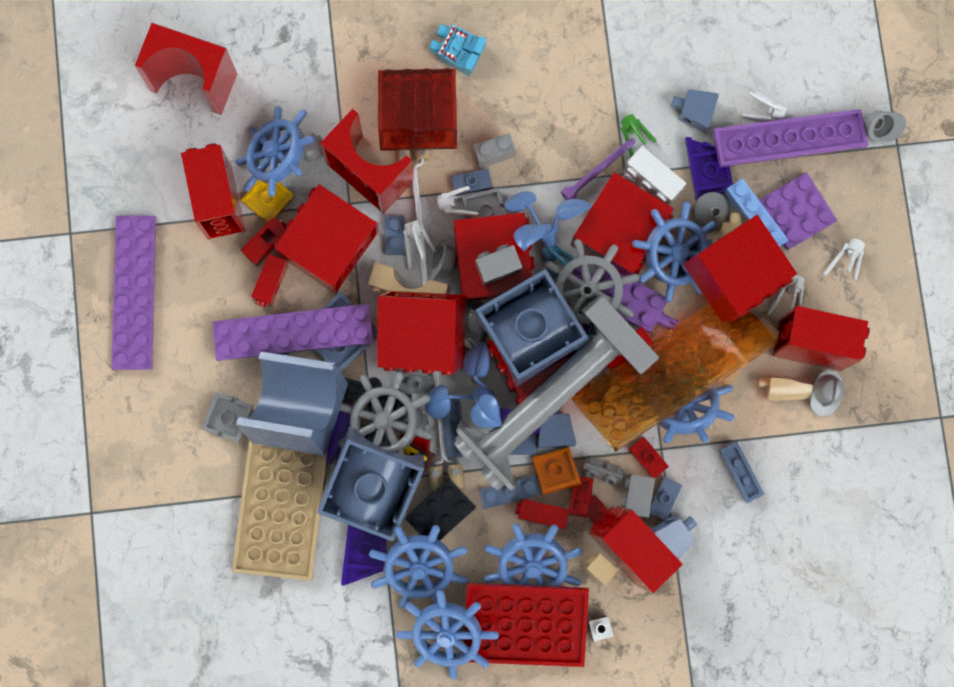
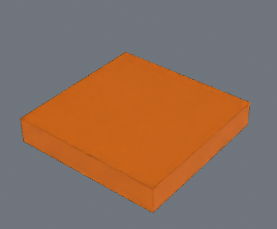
M570 447L531 457L543 495L581 485Z

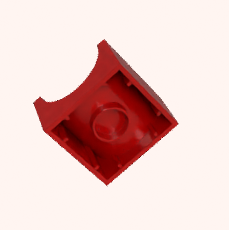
M151 23L134 65L149 90L158 93L160 87L168 79L176 75L193 74L203 78L202 90L214 113L219 115L223 113L237 77V71L227 48L155 23Z
M352 108L322 140L320 145L326 164L384 214L412 184L414 179L413 163L407 155L400 161L390 165H375L363 160L356 153L357 145L363 137L359 114Z

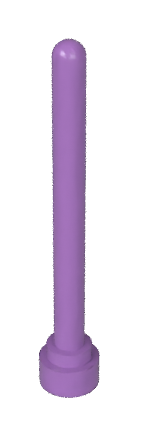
M630 138L574 186H566L560 191L565 200L576 199L578 191L635 145V139Z

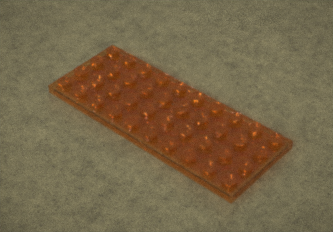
M710 304L678 324L676 328H672L655 339L649 345L658 355L659 359L645 372L640 374L628 361H625L615 369L608 370L584 386L571 400L616 452L778 343V338L750 311L733 322L727 320L722 323Z

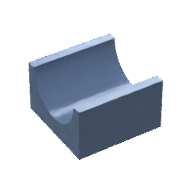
M546 269L475 310L477 323L483 327L495 344L509 369L516 387L574 354L588 340V336Z
M260 352L258 359L263 371L261 396L253 414L249 418L238 417L236 425L254 444L326 456L348 382L335 363Z
M349 426L321 494L317 513L394 542L396 537L394 529L398 526L400 527L424 471V455L419 453L403 455L386 450L369 442L357 432V429Z

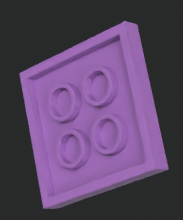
M807 172L759 200L787 237L788 241L784 244L787 251L838 221Z

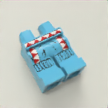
M441 24L437 31V36L444 38V41L440 43L433 40L429 46V51L437 55V60L471 76L486 46L487 39L470 34L453 24L451 27Z

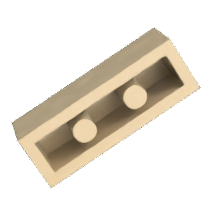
M601 553L591 554L582 562L585 565L582 570L599 585H606L618 572V569Z

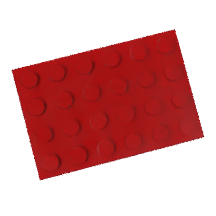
M467 583L466 609L473 603L479 602L481 608L474 616L478 620L482 631H497L499 633L498 639H482L477 653L493 664L584 667L589 588ZM464 639V643L470 646L472 639Z

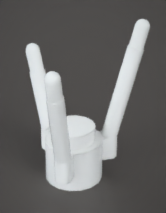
M759 91L755 93L749 92V95L770 106L767 113L770 117L753 114H742V117L766 121L782 120L787 111L786 106L775 102Z
M469 186L448 193H442L438 195L439 210H444L445 214L454 213L479 216L478 212L452 209V207H455V200L483 191L456 195L470 189Z
M419 220L404 225L405 230L403 234L405 237L408 270H411L409 236L410 239L415 240L422 259L424 254L418 237L423 235L432 251L436 252L433 243L424 229V225H420Z
M851 239L849 244L845 243L843 249L827 267L823 275L826 276L847 251V255L851 257L847 272L851 271L855 259H857L853 277L854 280H857L861 260L864 255L865 243L858 239Z
M797 275L792 277L793 282L781 288L767 311V315L771 314L786 288L792 294L789 309L792 310L794 308L797 294H799L798 306H802L805 279Z

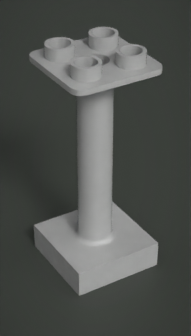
M598 295L582 310L598 328L597 334L501 421L502 426L493 428L487 434L471 429L463 420L458 424L456 432L459 435L456 437L454 445L469 461L476 455L486 464L483 466L484 471L482 475L497 491L504 485L511 491L516 488V478L511 473L508 455L617 356L622 355L640 374L645 372L659 359L658 355L603 296Z

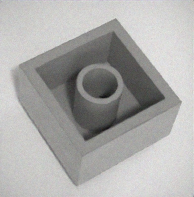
M508 244L502 245L492 254L489 251L479 254L475 261V266L483 286L519 273L522 270V265L514 245L510 247Z

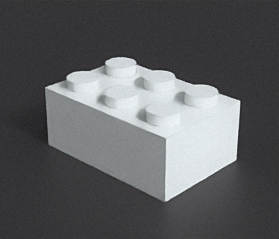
M643 146L629 159L623 170L624 177L628 181L634 182L641 189L669 206L680 195L687 184Z

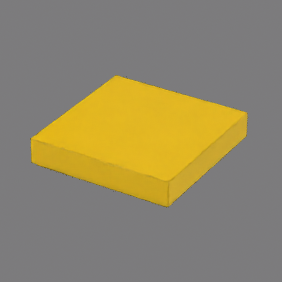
M258 180L240 201L264 221L268 222L272 217L276 219L295 195L281 183L277 182L276 193L271 197L268 195V184Z

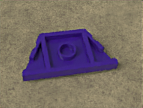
M686 137L685 145L695 200L697 201L702 195L709 192H716L722 195L727 188L733 185L730 166L719 168L715 146Z
M348 525L341 579L342 586L383 571L384 561L371 558L369 552L376 550L385 553L387 539Z

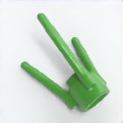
M630 114L621 120L623 126L621 131L624 134L625 141L629 140L628 132L629 134L636 133L643 145H646L647 142L639 129L654 143L657 141L642 125L641 121L636 119L634 114ZM632 147L628 150L630 158L634 155Z

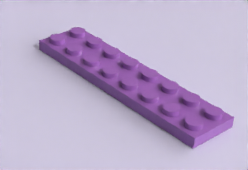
M861 109L715 128L712 131L719 168L866 148L868 146Z
M116 216L112 370H153L156 216Z
M369 304L212 322L216 361L259 357L260 352L285 354L374 343Z

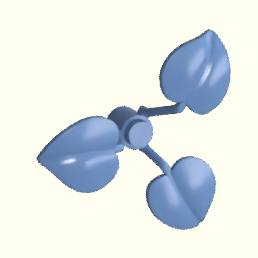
M524 191L517 193L507 200L504 205L505 209L511 213L520 212L527 207L536 222L533 226L523 225L514 232L515 242L524 252L539 239H541L544 247L556 245L558 242L556 232L559 231L557 227L558 218L560 220L571 219L592 208L590 203L580 199L566 200L556 208L558 213L555 214L553 227L548 223L541 225L530 205L537 200L532 192Z
M482 342L471 348L463 359L465 373L473 375V379L480 386L473 390L472 396L449 395V390L446 386H435L428 393L430 401L425 404L426 413L431 417L440 419L448 415L451 409V401L449 399H472L476 401L477 405L471 410V418L477 426L483 428L502 426L499 403L495 398L494 391L486 388V384L478 379V377H484L490 367V356L486 343Z

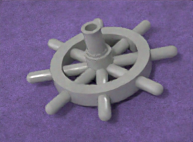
M577 239L574 245L578 258L570 261L564 268L551 261L545 263L546 268L559 275L556 286L566 302L568 298L580 296L574 308L567 302L579 322L592 323L585 314L580 312L587 300L590 303L598 295L603 296L615 310L628 318L634 316V312L620 302L623 296V285L638 282L640 277L638 274L621 277L615 266L610 263L618 251L617 245H612L603 259L597 256H585L582 241ZM588 264L599 265L591 278ZM580 266L583 280L570 272ZM607 270L613 280L598 283ZM567 280L579 288L564 291L565 281ZM615 287L613 299L601 292V290ZM594 325L597 334L598 328Z
M401 371L395 374L391 387H377L374 389L368 377L361 375L360 381L366 393L356 401L354 407L342 403L340 411L351 414L350 426L357 429V432L367 440L365 435L377 430L373 444L380 447L384 433H386L391 446L381 448L405 455L403 450L410 445L415 436L428 440L432 439L433 434L431 432L418 428L419 416L417 408L430 401L429 395H424L412 401L408 395L400 391L399 388L403 379ZM388 396L384 410L377 397ZM397 398L404 406L392 412ZM369 402H371L376 414L364 410ZM408 413V424L399 422L397 420L401 416ZM361 418L373 421V423L361 428ZM393 429L406 432L400 441H398ZM344 438L339 440V446H342Z

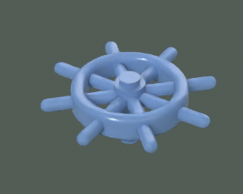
M276 106L273 120L264 124L259 130L253 126L248 128V132L253 137L247 148L246 156L235 161L238 166L247 164V168L252 174L243 186L245 192H249L255 183L260 180L268 184V195L272 197L276 193L277 182L282 181L292 172L296 176L302 175L303 171L298 165L303 155L304 146L314 143L316 140L313 135L304 137L301 129L298 127L307 115L306 110H300L291 122L281 119L282 108ZM285 130L284 133H283V134L281 135V137H280V131ZM270 165L269 172H264Z
M689 202L683 203L680 219L673 218L664 221L659 211L653 209L651 215L657 226L651 232L647 242L634 240L632 243L633 247L645 250L646 263L649 268L640 276L639 282L645 283L654 276L659 281L667 284L666 302L673 300L675 285L681 286L692 283L696 292L702 294L683 263L687 261V258L691 259L709 247L706 235L716 228L717 224L711 221L701 229L696 223L688 220L691 206ZM678 227L677 237L675 240L670 232V229ZM687 229L693 236L684 242ZM663 236L668 244H659ZM696 243L697 252L690 251L689 248ZM657 252H658V254H659L660 256H665V257H664L662 260H660L659 262H658ZM671 263L670 274L667 275L662 269ZM680 264L685 274L677 277Z
M704 365L698 367L695 375H673L670 368L665 366L662 368V372L666 379L661 381L654 390L642 386L637 388V393L651 397V411L639 415L637 421L643 423L655 419L661 427L667 430L663 438L665 443H670L675 433H697L701 441L707 443L709 437L705 429L712 425L716 418L733 421L735 418L733 414L719 410V396L731 392L733 387L728 384L715 389L709 381L702 378L706 371ZM680 387H688L686 392H683ZM696 389L703 392L702 394L693 396ZM673 390L676 397L666 393ZM709 400L711 406L708 407L698 403ZM660 401L671 403L661 408L659 406ZM676 411L673 419L666 415ZM694 411L704 413V415L698 418Z
M516 523L512 526L516 538L509 541L503 549L492 545L485 546L487 553L499 557V572L485 576L483 580L487 584L502 580L504 584L560 586L563 582L574 586L581 584L578 578L567 575V560L581 556L583 550L576 548L565 552L563 547L553 539L558 531L557 525H552L547 534L542 535L523 534L520 525ZM522 549L524 558L514 553ZM546 550L554 554L542 559ZM511 561L519 566L508 569L507 563ZM559 562L557 570L547 567L548 565ZM524 573L520 581L513 577ZM541 573L551 578L544 581ZM530 578H534L536 583L530 584L528 582Z
M438 525L432 527L429 536L414 535L406 537L402 528L398 526L394 529V532L399 541L389 549L387 554L376 550L369 552L371 558L385 562V576L372 581L371 586L376 589L389 584L396 592L402 595L399 602L401 609L405 608V604L410 598L422 599L431 597L434 603H438L437 591L444 590L450 581L463 585L468 583L467 577L453 573V558L466 554L467 547L461 546L450 551L445 544L436 539L440 531ZM431 551L438 554V556L428 559ZM406 552L410 560L400 558L399 556ZM443 562L445 564L444 570L432 567ZM393 564L405 567V569L394 572ZM428 574L439 578L432 582ZM411 575L408 583L401 580L402 578ZM418 580H422L424 585H416Z
M438 590V603L427 606L422 611L411 602L405 604V609L417 618L412 631L396 632V638L413 639L416 649L421 654L414 662L416 667H421L429 660L434 664L448 667L449 677L456 679V666L466 664L471 660H474L483 668L489 666V662L477 652L482 639H498L499 633L497 631H482L478 620L474 616L481 608L479 602H475L468 609H465L456 604L446 603L445 592ZM440 616L441 625L432 618ZM425 623L434 631H422L423 624ZM463 625H465V626L469 629V631H458V630H459ZM426 639H436V641L430 645ZM460 639H472V644L468 646ZM453 645L462 652L454 653ZM441 646L445 647V652H441L438 649Z

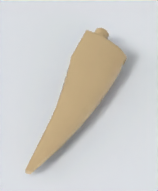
M766 377V379H758L757 381L758 387H765L767 401L810 399L814 389L813 384L788 378Z

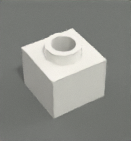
M608 616L587 621L594 642L613 637ZM600 625H603L605 627V631L603 633L598 632V627Z

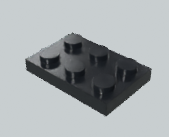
M448 478L409 513L405 520L420 535L429 536L432 527L438 525L440 531L436 539L440 541L476 508V505Z

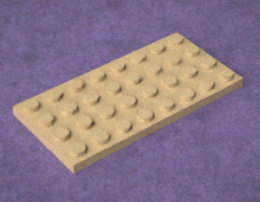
M249 440L232 572L312 581L320 514L317 511L324 489L327 452L326 456L254 444Z

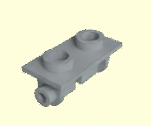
M592 456L591 458L586 457L585 465L581 471L582 474L589 478L605 481L609 485L619 486L624 473L620 466L607 463L606 468H603V460Z

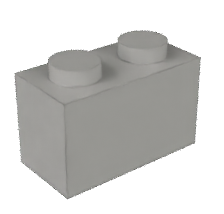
M510 133L473 145V153L479 169L514 158L516 154Z
M635 474L629 475V478L625 479L624 490H627L626 498H622L621 507L632 509L639 517L649 518L655 478Z

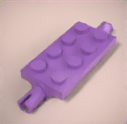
M576 267L572 274L583 280L581 269ZM607 270L598 283L613 280ZM638 282L623 285V296L620 303L634 312L632 318H628L618 312L625 321L638 328L643 326L649 334L655 324H660L672 332L675 330L679 321L664 314L663 309L667 303L665 296ZM615 287L601 290V292L613 299Z

